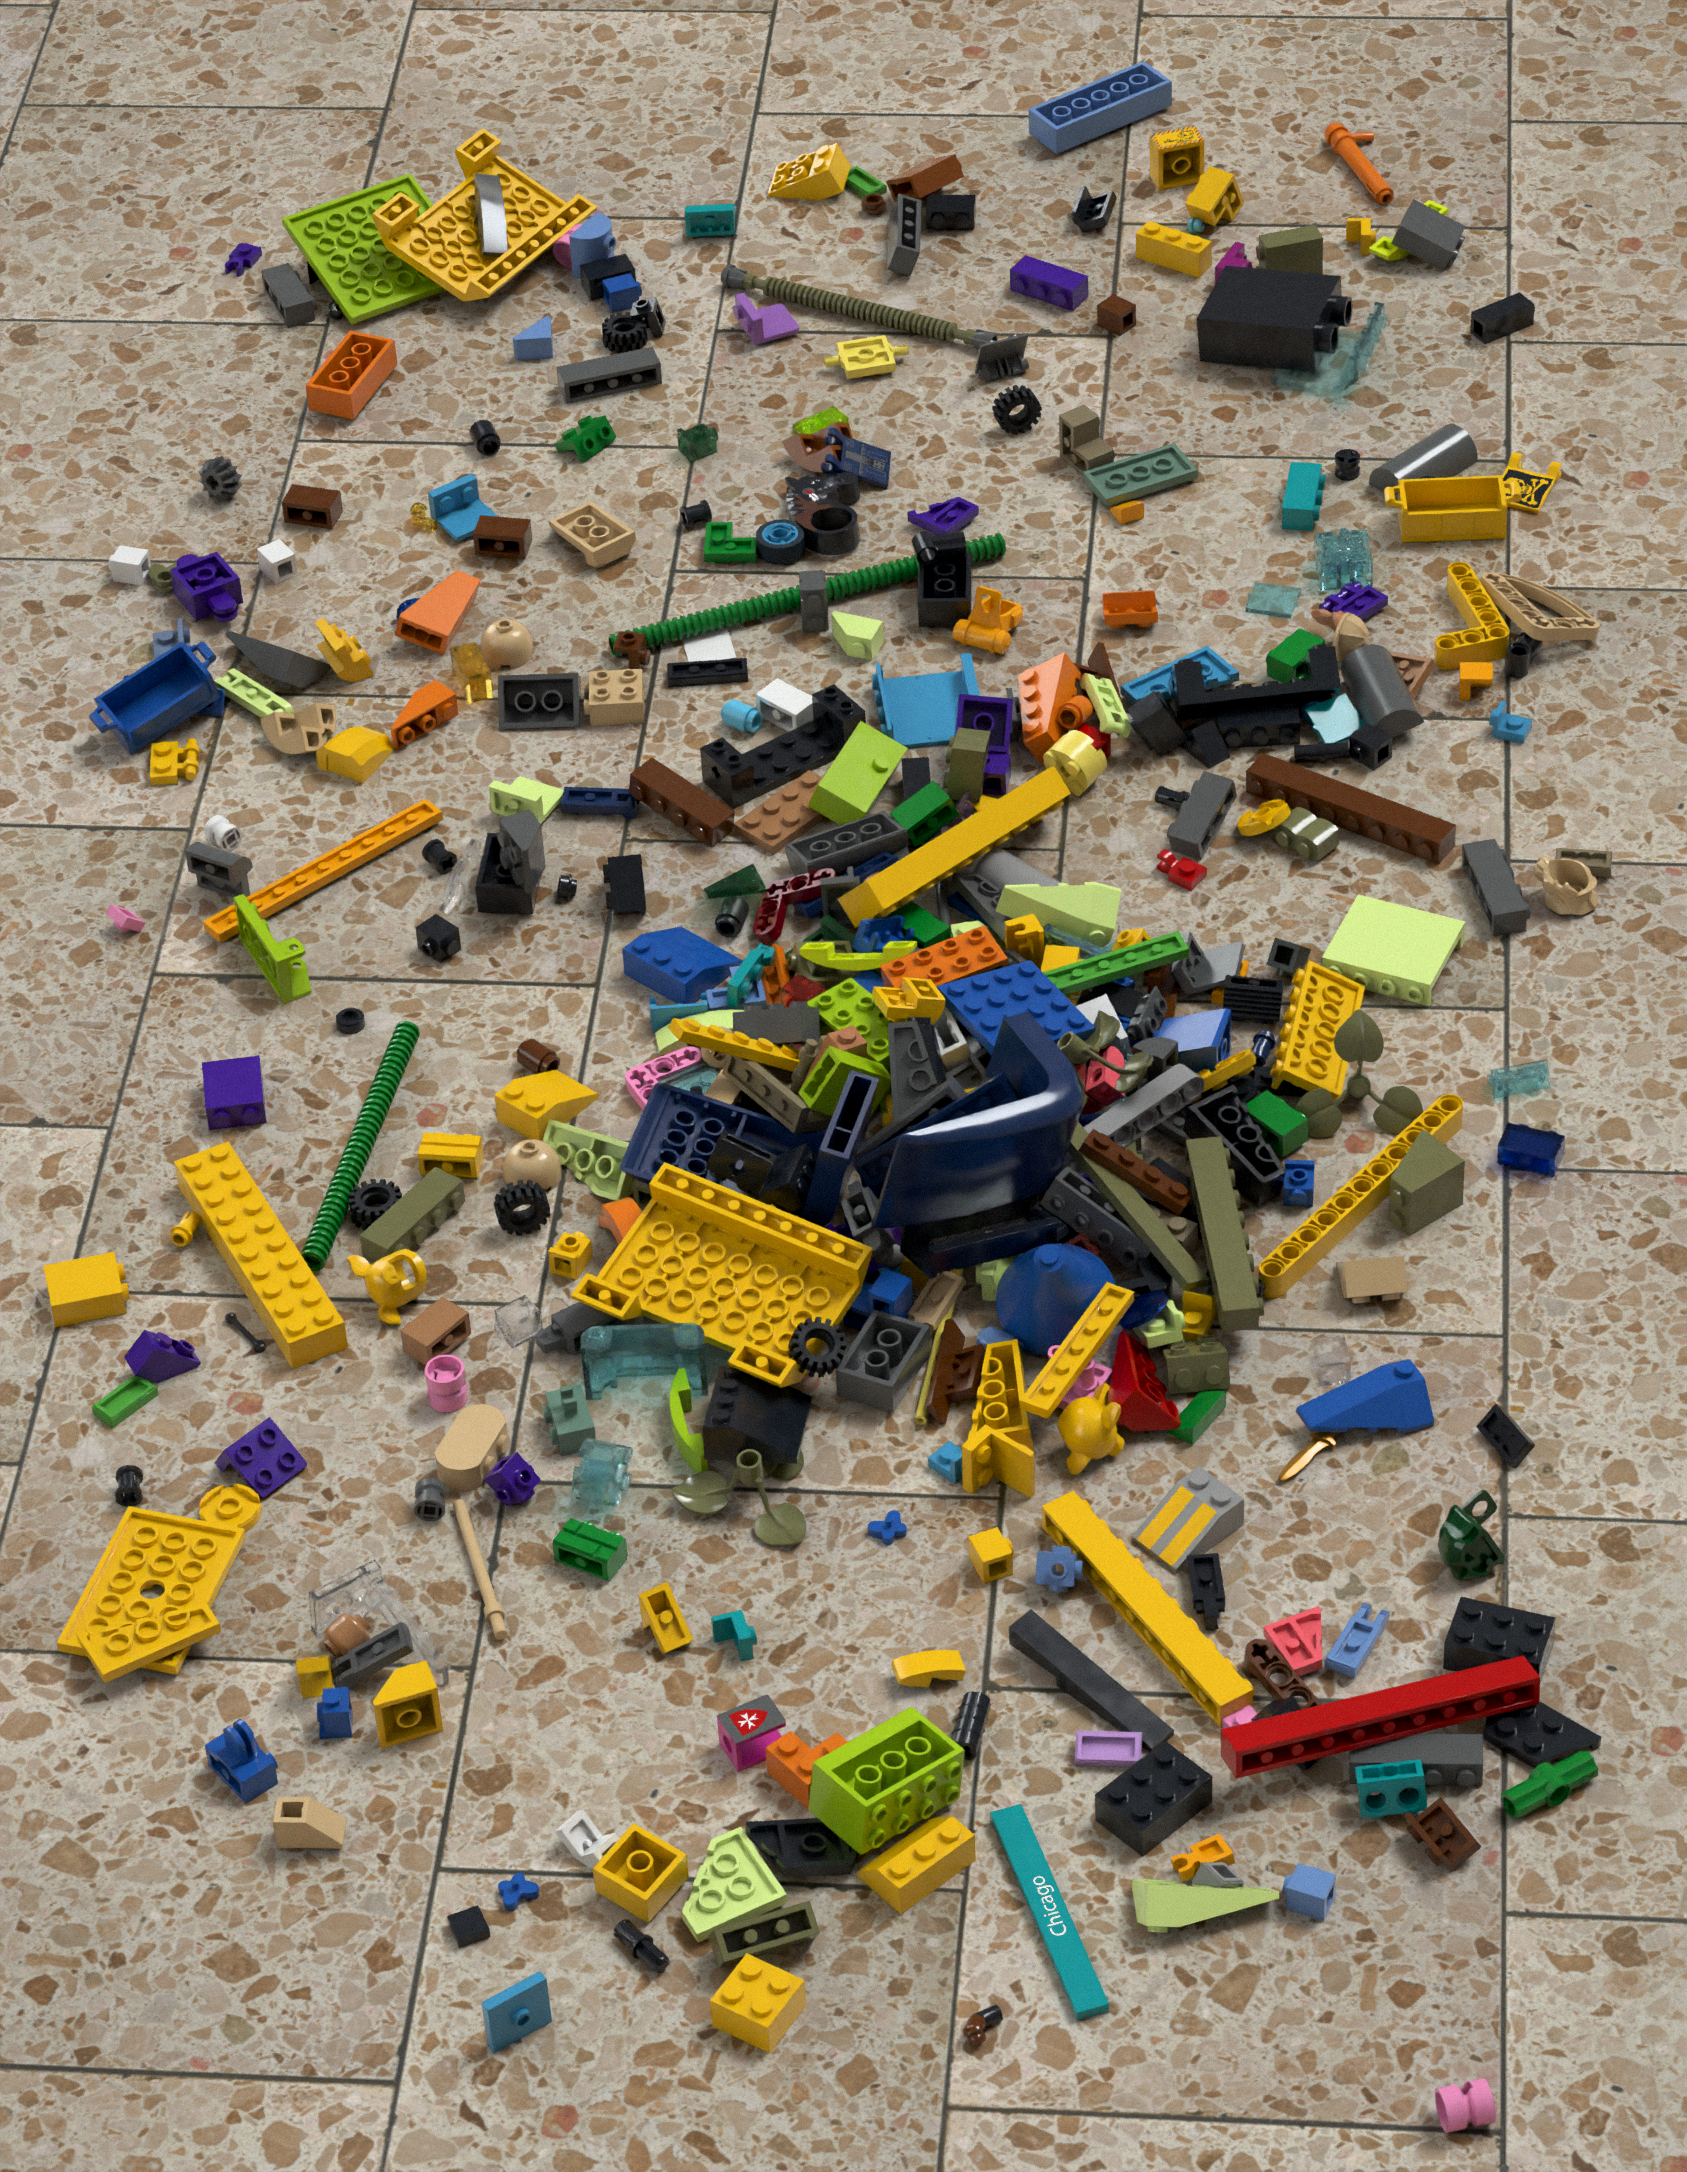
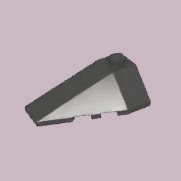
M226 631L225 635L266 676L277 680V686L291 690L293 685L303 689L331 669L329 664L295 651L232 631Z

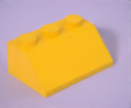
M953 1816L931 1818L858 1870L857 1877L902 1914L976 1861L975 1835Z

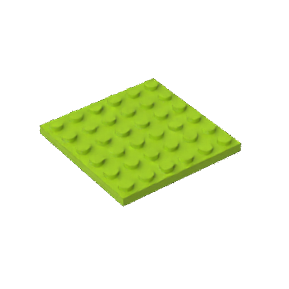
M411 173L282 218L283 227L335 302L338 303L339 308H341L351 325L446 291L443 287L386 249L372 219V214L400 192L420 205L416 218L433 206Z

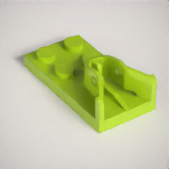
M244 894L233 897L240 940L281 1002L285 1004L310 995L312 991L306 963L300 958L306 954L303 944L295 937L276 942L270 933L267 921L260 919L255 903H250ZM294 965H300L299 968H293Z

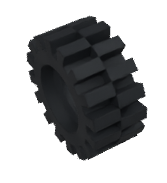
M618 312L617 316L612 314L610 319L606 318L602 323L603 344L611 352L614 349L615 353H620V351L628 352V350L634 351L636 348L642 349L643 345L647 344V326L644 318L632 320L630 312H626L625 315H622V312Z
M1014 385L1013 390H1010L1008 387L1005 389L1007 393L1003 394L1000 392L998 394L1000 399L995 398L994 404L996 406H992V410L998 424L1006 433L1009 434L1011 431L1013 435H1017L1019 430L1022 434L1025 433V428H1028V430L1033 428L1031 426L1032 423L1036 425L1039 422L1036 417L1041 418L1040 411L1042 407L1031 389L1023 385L1019 389L1017 385ZM1025 405L1019 413L1009 415L1016 406Z
M370 1179L371 1184H367L364 1181L361 1182V1188L358 1186L353 1188L354 1192H350L349 1206L352 1222H355L357 1228L362 1226V1230L365 1231L402 1197L400 1188L395 1186L393 1182L390 1181L386 1184V1179H380V1183H376V1179ZM374 1204H384L380 1207H369Z
M518 1180V1185L516 1186L511 1182L508 1184L509 1189L501 1188V1195L496 1194L494 1208L499 1225L504 1231L507 1229V1233L511 1235L515 1231L517 1236H522V1231H526V1234H532L531 1229L534 1228L538 1231L541 1229L540 1224L545 1225L547 1223L546 1218H550L551 1215L550 1206L545 1190L541 1188L540 1184L536 1183L533 1185V1181L527 1180V1183L524 1184L523 1180ZM531 1205L527 1209L521 1211H513L515 1208L519 1206Z
M816 1317L814 1322H812L811 1318H808L804 1324L801 1322L797 1329L794 1330L788 1348H790L788 1355L789 1358L793 1357L797 1365H800L798 1371L802 1374L806 1369L809 1371V1377H813L815 1372L818 1373V1378L824 1377L826 1372L828 1375L832 1374L834 1369H837L846 1352L847 1341H844V1332L838 1333L840 1327L837 1324L834 1327L830 1326L832 1320L826 1319L825 1323H821L822 1317ZM811 1338L821 1339L828 1345L829 1352L824 1356H815L807 1350L806 1342Z

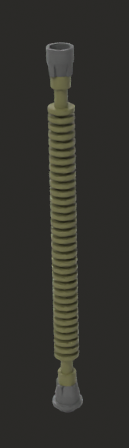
M729 264L721 273V282H723V286L727 289L733 287L741 290L746 288L754 290L757 288L763 290L765 296L878 323L915 334L918 333L919 335L947 342H953L954 339L963 340L965 344L973 345L975 349H980V345L987 341H998L997 333L976 329V331L971 329L966 331L957 329V324L913 312L910 313L909 311L887 307L850 296L847 297L846 295L770 276L766 280L758 279L756 275L748 274L747 270L736 268L733 264Z

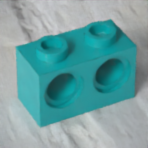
M1421 1759L1355 1767L1361 1818L1379 1819L1386 1815L1405 1814L1408 1811L1413 1815L1428 1808ZM1405 1788H1414L1411 1791H1402ZM1375 1791L1381 1792L1378 1795H1369Z

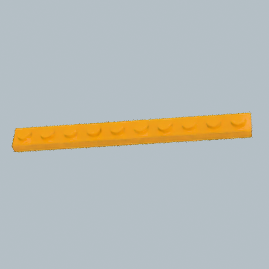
M425 798L246 898L250 903H255L260 919H265L443 820L442 811ZM234 904L203 921L204 930L220 943L239 933Z

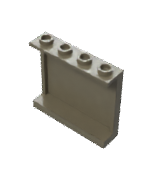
M728 1054L722 1074L795 1134L827 1129L829 1127L832 1116L818 1111L812 1112L799 1096V1093L791 1090L793 1071ZM873 1112V1114L870 1116L869 1122L872 1121L874 1112Z

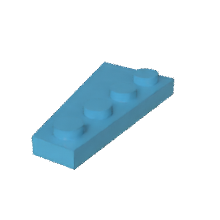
M1205 646L1121 685V695L1133 705L1153 691H1160L1166 700L1172 699L1169 678L1173 665L1182 659H1193L1194 662L1201 661L1205 690L1239 681V672L1210 647Z

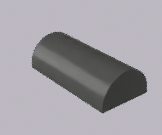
M1447 424L1373 470L1370 474L1369 484L1384 492L1386 487L1397 486L1398 480L1419 479L1423 476H1433L1435 478L1453 477L1477 462L1476 446L1470 435L1463 428L1455 424ZM1398 492L1395 493L1396 500H1398Z
M1375 644L1361 646L1345 658L1341 666V676L1359 710L1364 724L1369 723L1395 737L1424 723L1390 652L1385 647Z
M881 811L784 846L794 876L826 868L833 869L837 875L846 872L847 867H853L854 869L881 853L887 852L893 855L908 847V833L906 829L885 811Z

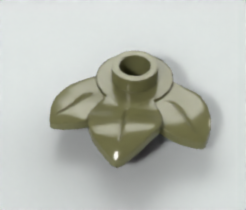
M177 562L166 568L156 563L150 567L149 577L153 580L154 588L162 593L173 591L170 569L177 567Z

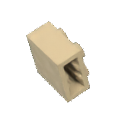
M642 669L589 672V682L584 683L585 716L590 715L591 726L644 723V681Z

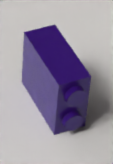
M259 1055L202 1062L205 1109L209 1130L267 1123L263 1075Z

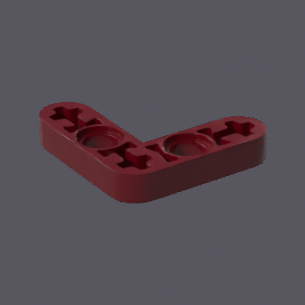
M831 868L821 869L773 881L766 885L761 892L753 926V933L759 943L767 945L776 941L782 933L788 905L822 897L820 878L838 877L835 871Z

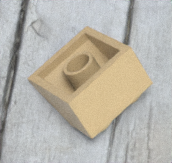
M1404 1256L1336 1262L1343 1298H1351L1352 1304L1370 1302V1296L1382 1295V1301L1400 1299V1293L1408 1292Z

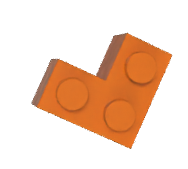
M789 1731L765 1748L767 1773L808 1809L813 1762L848 1743V1741L836 1732L811 1749L792 1731Z

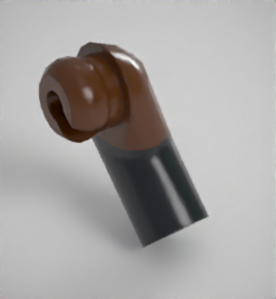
M995 2004L969 2017L963 2029L964 2037L967 2036L970 2046L973 2047L986 2040V2035L982 2029L1003 2020V2015L998 2005Z

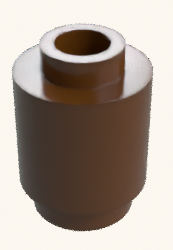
M535 1039L522 1042L517 1049L518 1063L535 1074L558 1070L560 1059L556 1053Z

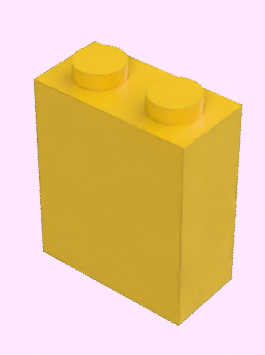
M114 1252L43 1266L55 1328L127 1313L124 1301L130 1300L127 1283L121 1284L120 1282L126 1280L123 1262H116Z

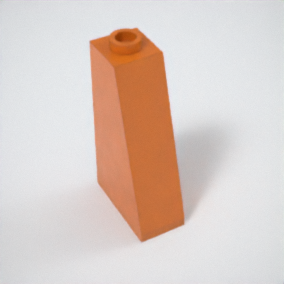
M456 570L400 614L395 636L444 655L477 597L481 579Z

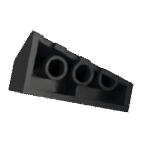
M1233 1084L1189 1106L1183 1131L1191 1139L1222 1137L1224 1148H1229L1231 1164L1228 1166V1169H1234L1235 1185L1258 1207L1280 1196L1286 1171L1270 1144L1264 1142L1258 1124L1254 1125L1249 1116L1250 1111L1245 1102L1241 1103L1237 1096L1238 1091Z

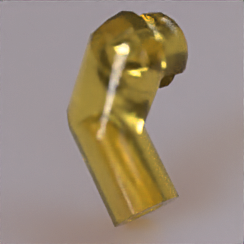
M420 502L414 503L410 508L412 524L434 532L438 525L437 520L426 517L425 510L428 509L425 504Z

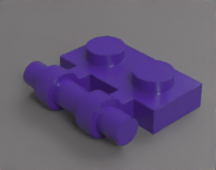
M1356 581L1353 584L1349 583L1343 586L1336 595L1331 594L1326 597L1324 602L1319 605V609H1325L1332 613L1338 611L1352 613L1364 621L1388 605V596L1369 585L1363 588L1362 584Z

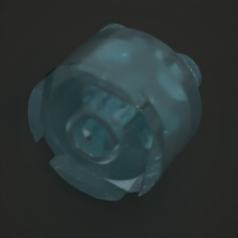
M587 1438L578 1453V1457H583L580 1467H574L572 1479L573 1496H576V1499L618 1507L622 1491L627 1492L631 1484L632 1475L627 1473V1469L632 1459V1447Z

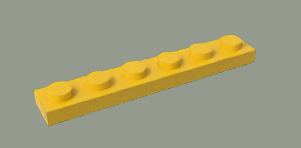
M673 1018L668 1027L680 1042L793 1071L798 1067L800 1061L798 1058L799 1051L790 1045L783 1044L782 1047L777 1046L767 1039H751L738 1031L732 1034L725 1032V1030L716 1025L706 1027L690 1018H685V1020Z
M1106 1282L1020 1399V1409L1046 1419L1050 1417L1134 1301V1291Z

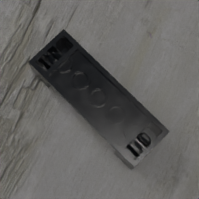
M1318 644L1308 649L1302 665L1304 678L1292 679L1289 683L1279 684L1278 681H1268L1263 683L1262 686L1252 687L1251 684H1241L1236 686L1235 689L1225 690L1224 687H1214L1209 689V692H1205L1201 661L1194 662L1193 659L1179 660L1177 664L1173 665L1169 678L1173 710L1180 721L1216 717V707L1297 702L1298 707H1303L1312 701L1321 703L1338 696L1341 689L1335 646L1328 647L1326 644Z
M835 684L812 694L813 720L743 754L723 737L701 747L703 782L730 807L735 809L799 778L808 770L813 771L834 761L859 722L866 723L865 710Z

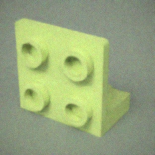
M521 776L511 785L494 780L489 786L492 812L508 817L530 809L540 824L561 802L564 792L562 789Z

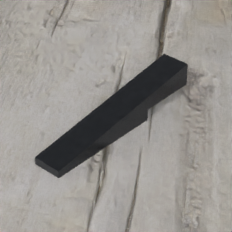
M1032 1609L1009 1626V1644L1054 1675L1057 1687L1119 1731L1142 1732V1747L1147 1751H1152L1163 1741L1169 1740L1174 1735V1729Z

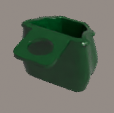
M1481 1490L1461 1508L1458 1505H1453L1439 1532L1438 1548L1441 1558L1457 1580L1466 1581L1489 1576V1571L1498 1564L1503 1565L1505 1557L1489 1533L1481 1526L1497 1510L1496 1503L1486 1490ZM1479 1501H1486V1511L1480 1516H1474L1472 1510L1475 1504Z

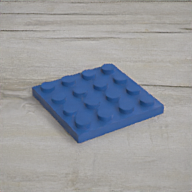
M1031 960L936 986L946 999L945 1007L990 1055H992L1003 1018L1027 1011L1056 1045L1059 1039L1069 1031H1072L1080 1039L1085 1040L1096 1029Z

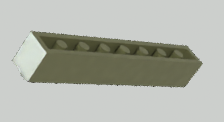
M1221 1136L1186 1139L1185 1162L1191 1190L1194 1193L1193 1199L1222 1332L1259 1329V1316H1264L1263 1299L1257 1298L1256 1295L1259 1294V1282L1257 1276H1252V1272H1254L1253 1255L1247 1254V1251H1249L1248 1233L1242 1232V1229L1245 1228L1243 1211H1238L1237 1209L1240 1208L1239 1191L1233 1190V1187H1235L1234 1169H1228V1166L1231 1164L1229 1148H1224Z

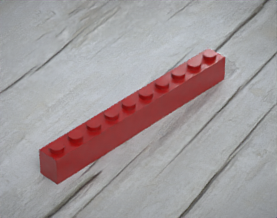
M1519 1656L1221 1729V1757L1237 1779L1539 1704L1540 1676L1524 1656Z

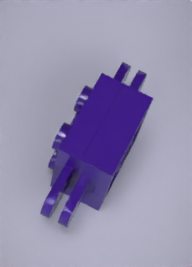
M214 552L201 558L194 554L180 557L177 560V567L170 569L173 592L195 620L207 618L210 615H213L219 622H229L235 619L238 615L236 606L243 603L240 578L219 553Z

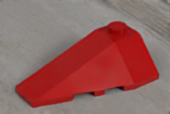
M1124 1329L1119 1333L1108 1394V1403L1116 1402L1121 1407V1414L1117 1424L1120 1426L1125 1425L1133 1432L1177 1429L1181 1425L1178 1409L1173 1401L1167 1402L1164 1394L1168 1390L1165 1384L1154 1374L1157 1368L1146 1347Z

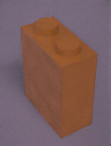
M953 154L929 159L886 180V183L895 203L898 194L920 199L964 177L961 170L960 161Z

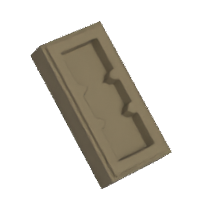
M1556 848L1555 859L1577 860L1590 869L1592 876L1611 877L1612 851Z

